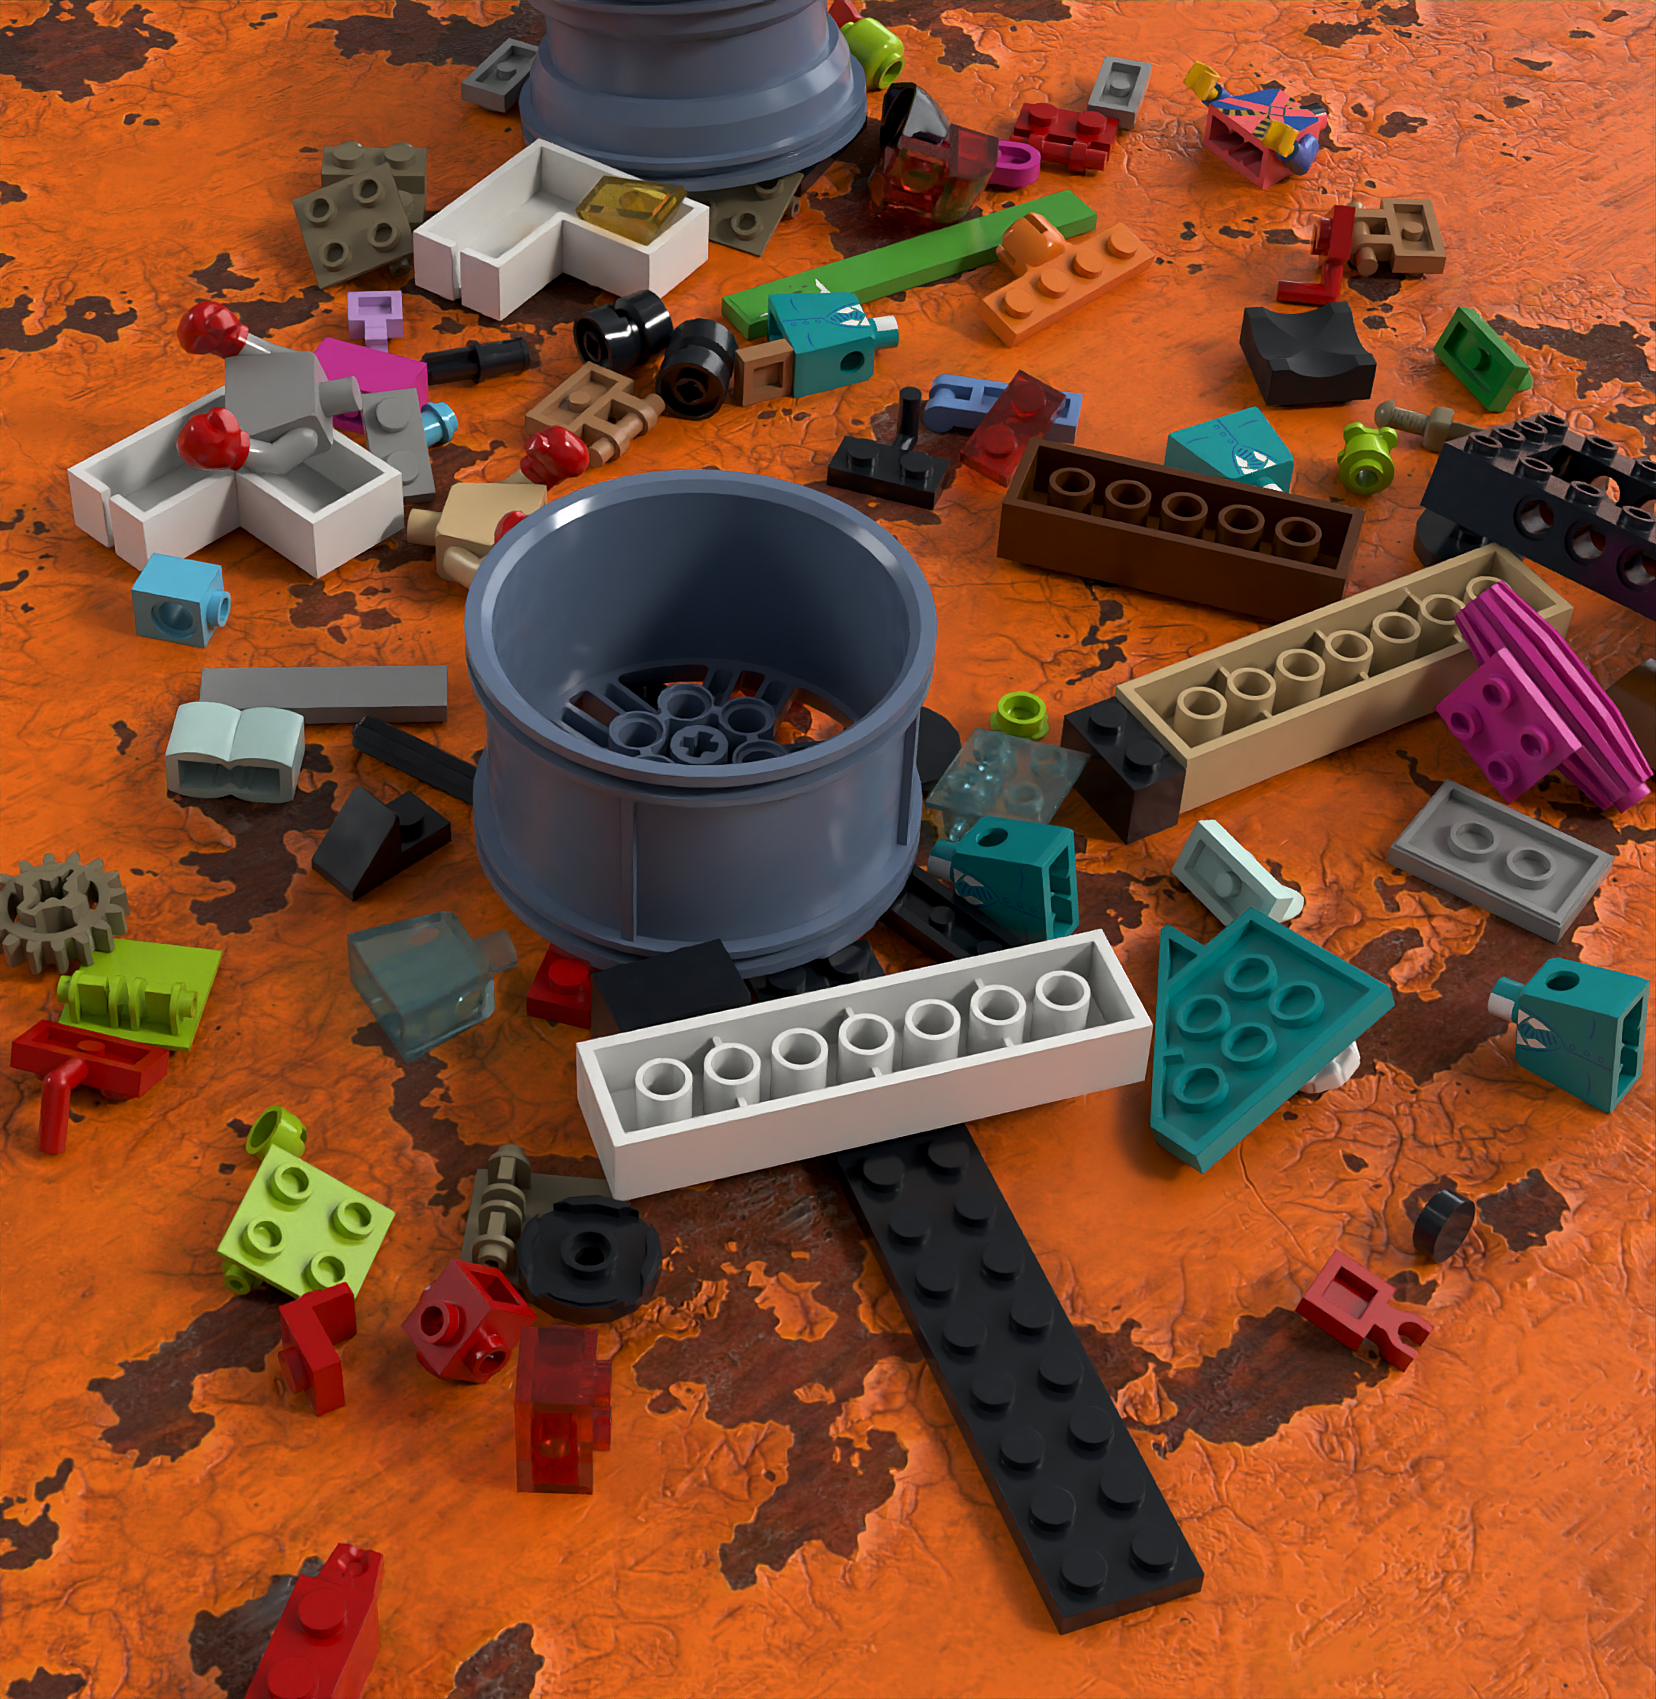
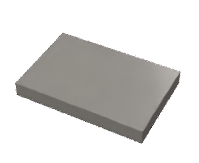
M1446 779L1391 845L1387 863L1557 944L1609 875L1615 857L1452 780Z

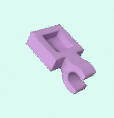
M401 290L347 292L349 339H365L367 348L388 353L387 339L404 337Z

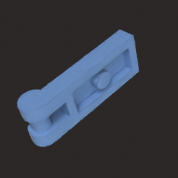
M942 374L937 376L932 382L929 392L930 400L927 402L924 410L923 422L927 428L937 433L947 432L953 426L983 430L996 435L1009 434L1029 438L1036 437L1054 442L1074 444L1083 394Z

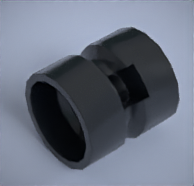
M649 289L640 290L621 297L613 305L603 304L579 313L574 319L573 325L574 342L583 364L590 361L618 374L630 371L635 364L645 365L663 358L669 339L674 331L670 314L664 303Z
M696 318L684 321L673 331L664 354V360L661 363L655 380V394L663 399L665 409L670 414L684 420L699 421L708 419L719 412L729 388L730 378L734 372L735 350H738L734 335L725 326L713 320Z

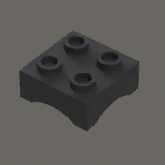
M1331 302L1321 308L1297 314L1277 313L1264 307L1245 308L1239 344L1266 406L1279 405L1289 407L1305 403H1344L1352 400L1370 399L1377 363L1372 353H1368L1360 343L1348 302Z

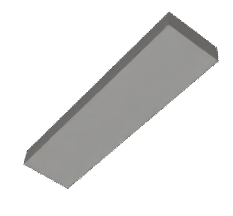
M447 665L202 668L199 702L220 703L240 711L256 707L285 709L303 716L304 724L360 723L364 716L371 715L386 723L447 722L448 670Z

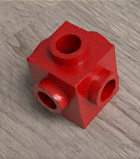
M452 1259L439 1277L423 1290L418 1304L400 1326L419 1349L416 1353L417 1359L429 1373L444 1381H451L454 1378L486 1384L491 1376L498 1373L508 1363L511 1351L538 1317L499 1268Z

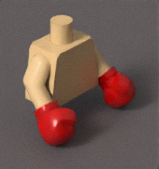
M553 425L534 433L523 447L527 455L521 459L520 469L507 479L493 483L459 482L453 485L443 512L412 509L407 525L408 543L436 546L437 574L444 580L460 583L469 589L479 565L492 547L516 524L547 504V491L555 485H559L567 478L578 477L586 470L590 462L586 444L574 433L558 425Z

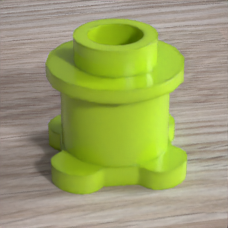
M1359 422L1348 424L1343 430V438L1346 441L1344 449L1337 455L1340 480L1351 492L1361 495H1373L1383 491L1391 484L1394 478L1395 464L1389 455L1391 449L1397 446L1398 443L1396 431L1390 427H1382L1381 429L1366 428Z

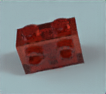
M561 1324L548 1327L521 1326L514 1398L517 1492L593 1495L596 1452H610L612 1435L611 1393L612 1360H598V1329L574 1328Z

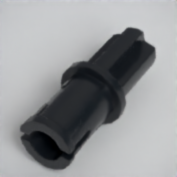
M519 336L513 339L479 344L476 340H469L465 347L425 353L420 362L427 363L429 386L468 379L479 384L484 382L485 377L527 371L530 366V355L526 341Z

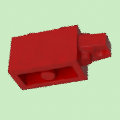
M338 1543L316 1578L303 1574L299 1575L244 1699H359L381 1647L377 1601L385 1572L383 1554L371 1549H359L351 1544Z

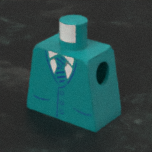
M850 292L768 295L766 339L768 342L785 338L794 349L793 398L868 381L873 375L875 350L896 348L898 346L899 332L895 317L892 315L867 319L856 295Z
M1254 406L1169 433L1164 466L1289 493L1294 459L1262 412Z
M986 816L978 820L959 844L940 839L933 846L928 858V873L933 877L954 883L956 894L1027 945L1070 936L1078 927L1079 909L1074 831L1072 829Z
M1557 957L1548 959L1526 985L1507 977L1500 978L1495 984L1489 997L1488 1012L1517 1024L1515 1059L1523 1068L1608 1114L1615 1109L1642 1075L1650 988L1649 980Z

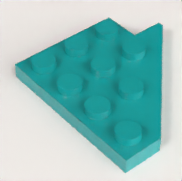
M1252 907L1248 908L1205 946L1169 924L1165 925L1160 931L1150 1127L1156 1143L1201 1174H1204L1395 1006L1390 987Z

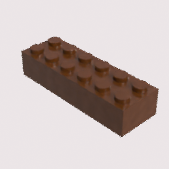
M1030 437L1002 503L997 557L1016 561L1027 566H1038L1073 574L1080 578H1091L1127 586L1137 591H1149L1184 599L1195 604H1206L1241 612L1248 616H1259L1285 622L1345 599L1355 565L1366 510Z

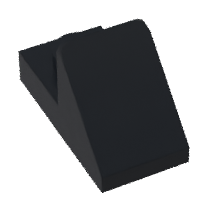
M359 785L349 795L311 859L312 869L354 902L451 842V822L410 790L385 805Z

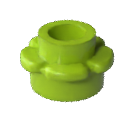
M1016 691L1008 693L999 700L997 712L991 714L990 726L994 732L1001 733L1002 739L1012 746L1024 747L1031 745L1033 742L1042 740L1049 732L1046 705L1041 698L1029 692Z

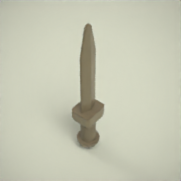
M1389 400L1381 403L1374 413V421L1379 429L1390 427L1423 436V446L1430 451L1441 453L1444 442L1467 436L1472 432L1477 433L1486 430L1452 421L1454 410L1445 407L1433 408L1429 416L1395 407V401Z

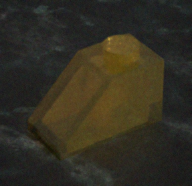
M604 175L577 206L575 211L581 220L648 246L667 230L687 196V192L684 186Z

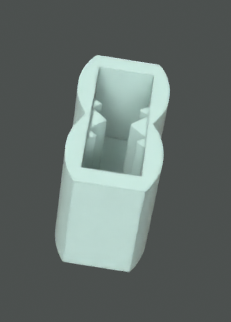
M191 702L180 705L165 754L167 789L195 798H218L231 794L250 802L284 803L293 800L305 751L304 717L295 712L274 707H256L240 711L231 706L215 702Z

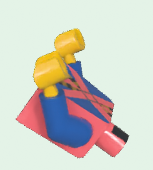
M1196 61L1183 83L1191 88L1194 94L1208 107L1203 146L1262 190L1291 174L1299 176L1306 174L1319 153V132L1324 130L1327 125V114L1324 107L1317 102L1303 106L1282 90L1274 88L1244 95H1231L1217 83L1220 75L1215 70L1202 62Z

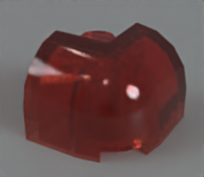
M952 123L940 146L902 134L895 149L885 146L870 178L867 193L868 214L902 226L924 231H936L961 223L976 207L996 167L999 156V138Z

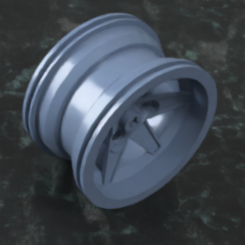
M526 0L531 6L544 14L546 34L542 38L531 65L530 77L524 83L519 95L523 140L527 147L540 138L671 192L707 191L771 180L812 166L828 158L848 144L861 130L866 120L865 72L860 62L850 53L846 38L828 13L827 0Z

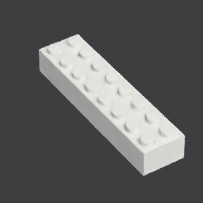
M1098 929L576 1043L577 1099L614 1199L625 1201L1145 1081L1153 1023L1103 930Z

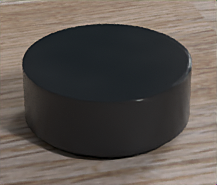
M1445 1189L1435 1194L1425 1205L1416 1221L1412 1237L1414 1248L1436 1262L1446 1261L1461 1246L1472 1226L1475 1216L1474 1202L1452 1189Z

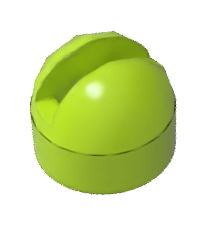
M273 1105L266 1109L252 1126L246 1141V1151L260 1161H263L269 1147L273 1143L294 1156L301 1158L305 1152L304 1144L307 1141L306 1127L297 1116L279 1105Z

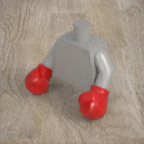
M202 301L190 308L182 316L176 333L180 346L187 353L198 355L210 353L225 360V408H212L207 413L195 414L189 419L176 441L179 456L187 466L198 470L228 469L238 471L241 467H246L256 475L265 472L278 475L287 474L307 458L327 452L333 446V416L362 409V396L355 376L329 381L316 354L309 351L289 349L248 333V326L241 324L238 318L224 305L213 301Z

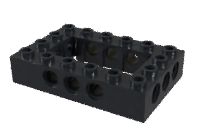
M1539 412L1534 416L1516 419L1514 422L1500 426L1496 425L1487 430L1477 433L1472 432L1467 436L1444 442L1420 506L1656 622V577L1651 576L1645 571L1641 560L1643 554L1656 561V517L1654 513L1656 503V462L1642 458L1633 461L1617 453L1619 447L1612 441L1595 435H1588L1586 438L1568 430L1570 424L1566 420L1546 412ZM1607 477L1612 478L1619 486L1620 496L1618 502L1611 500L1606 493L1605 482ZM1541 501H1545L1546 507L1553 512L1554 520L1552 526L1547 525L1540 516L1539 508ZM1591 529L1605 536L1606 544L1604 551L1598 550L1591 542Z

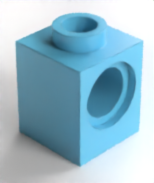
M153 553L131 588L138 636L205 648L217 626L223 627L230 613L231 597L229 592L224 591L221 565Z

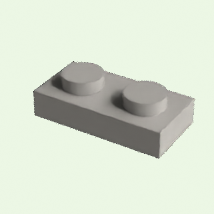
M508 38L461 82L462 100L480 105L489 111L505 113L519 99L522 87L530 77L531 65L539 47Z
M1105 56L1087 104V111H1094L1103 114L1105 117L1119 119L1118 129L1126 128L1133 130L1150 82L1152 64Z
M416 388L361 394L362 409L360 412L367 450L402 473L403 505L434 501L436 491Z

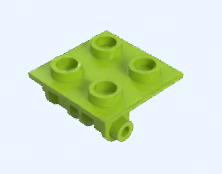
M113 938L115 949L112 952L95 949L91 952L94 964L86 966L81 963L79 970H76L72 976L62 975L60 977L57 987V1000L66 1004L58 1023L172 1051L189 1052L223 955L221 950Z
M272 1143L215 1252L216 1255L225 1259L222 1264V1271L225 1275L223 1283L227 1289L236 1294H247L251 1288L259 1287L265 1281L297 1299L307 1292L323 1290L346 1282L354 1294L355 1301L396 1212Z

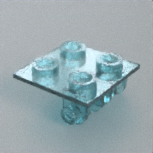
M975 728L926 799L925 807L943 811L944 833L951 841L959 843L980 818L986 816L1048 825L1089 762L1090 754L1006 735L998 731Z

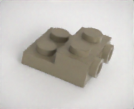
M347 141L338 146H324L321 170L322 188L388 162L412 234L415 229L425 223L428 193L427 148H414L405 142H398L390 147H363L354 141Z

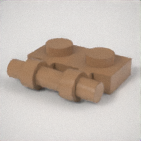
M1381 198L1379 209H1364L1363 204L1356 201L1346 205L1356 207L1349 259L1352 265L1357 267L1361 275L1370 276L1374 274L1378 268V260L1389 261L1392 273H1404L1410 276L1443 274L1446 254L1431 200Z
M588 361L525 414V433L532 436L534 433L553 425L561 426L574 433L582 441L591 444L588 448L589 464L599 468L607 461H616L629 449V441L635 436L646 435L657 424V417L665 410V403L659 395L654 393L649 394L644 400L635 397L634 380ZM611 417L620 420L616 424L608 422Z

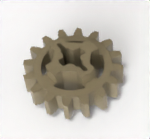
M73 852L66 859L65 863H56L53 854L48 853L44 855L43 865L33 867L25 860L18 862L20 874L16 877L0 874V954H5L7 966L10 968H14L27 960L29 961L31 974L38 975L46 964H55L59 974L67 973L69 961L78 959L82 964L90 966L94 964L92 951L99 949L105 952H112L115 949L113 935H124L128 931L125 917L130 915L126 889L122 888L120 875L117 871L105 873L104 863L101 859L97 858L83 866L79 853ZM96 902L97 907L94 911L92 910V905ZM18 915L19 920L16 923H14V920Z

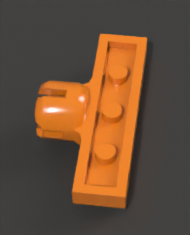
M1030 212L1024 218L1020 217L1004 232L1002 235L1003 243L1002 245L999 244L996 248V255L999 261L1017 279L982 298L975 313L1009 348H1012L1146 271L1156 255L1121 221L1080 244L1072 245L1065 242L1064 236L1043 215Z

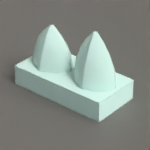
M1216 820L1197 821L1171 872L1226 927L1250 907L1278 923L1291 920L1301 912L1304 905V897L1299 892L1281 885L1256 860L1253 854L1245 850Z

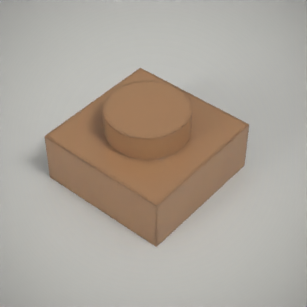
M785 338L735 350L734 396L743 407L792 394L794 349Z

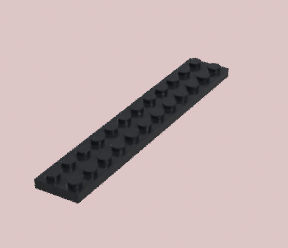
M867 939L854 941L827 958H817L800 966L777 973L743 979L751 994V1004L753 1005L886 976ZM965 1123L825 1154L1059 1634H1067L1201 1592L1205 1575Z

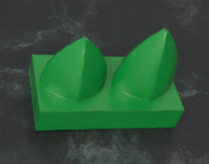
M1458 306L1432 351L1487 410L1503 413L1514 394H1519L1532 388L1534 379L1529 372L1530 368L1474 309Z

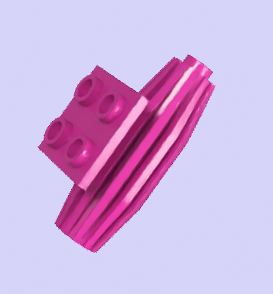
M1503 581L1494 584L1469 602L1453 617L1479 668L1434 709L1508 804L1519 798L1555 768L1566 776L1602 811L1615 805L1622 814L1651 792L1644 782L1654 774L1619 709L1558 631Z

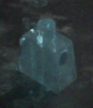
M445 910L356 931L347 935L350 981L406 1063L419 1058L489 1018L495 1010L494 974L512 968L518 963L513 941L504 929L473 940L456 915Z

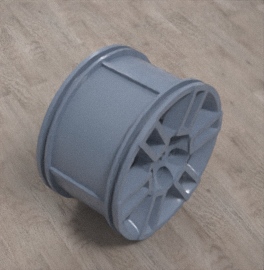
M704 469L648 472L624 476L582 488L556 499L531 513L511 528L492 547L479 565L470 584L465 603L464 634L468 676L475 696L485 712L486 746L479 759L473 785V820L476 850L484 875L489 879L492 887L506 906L522 922L543 938L575 956L590 961L591 966L602 970L720 938L742 979L777 973L803 965L817 958H827L852 944L872 929L875 921L892 905L903 890L912 872L918 853L923 801L916 758L920 709L927 698L933 679L937 616L930 587L920 567L909 552L874 520L850 505L827 494L773 477L745 472ZM703 682L702 686L694 683H678L668 686L658 696V711L629 690L655 684ZM740 690L757 692L754 697L736 698ZM793 701L804 703L828 715L846 728V730L827 740L786 745L775 742V734Z

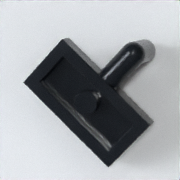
M905 387L900 390L897 432L891 446L879 444L870 439L844 436L828 466L827 485L934 510L949 480L951 461L933 457L924 452L913 451L918 441L922 392L918 388Z

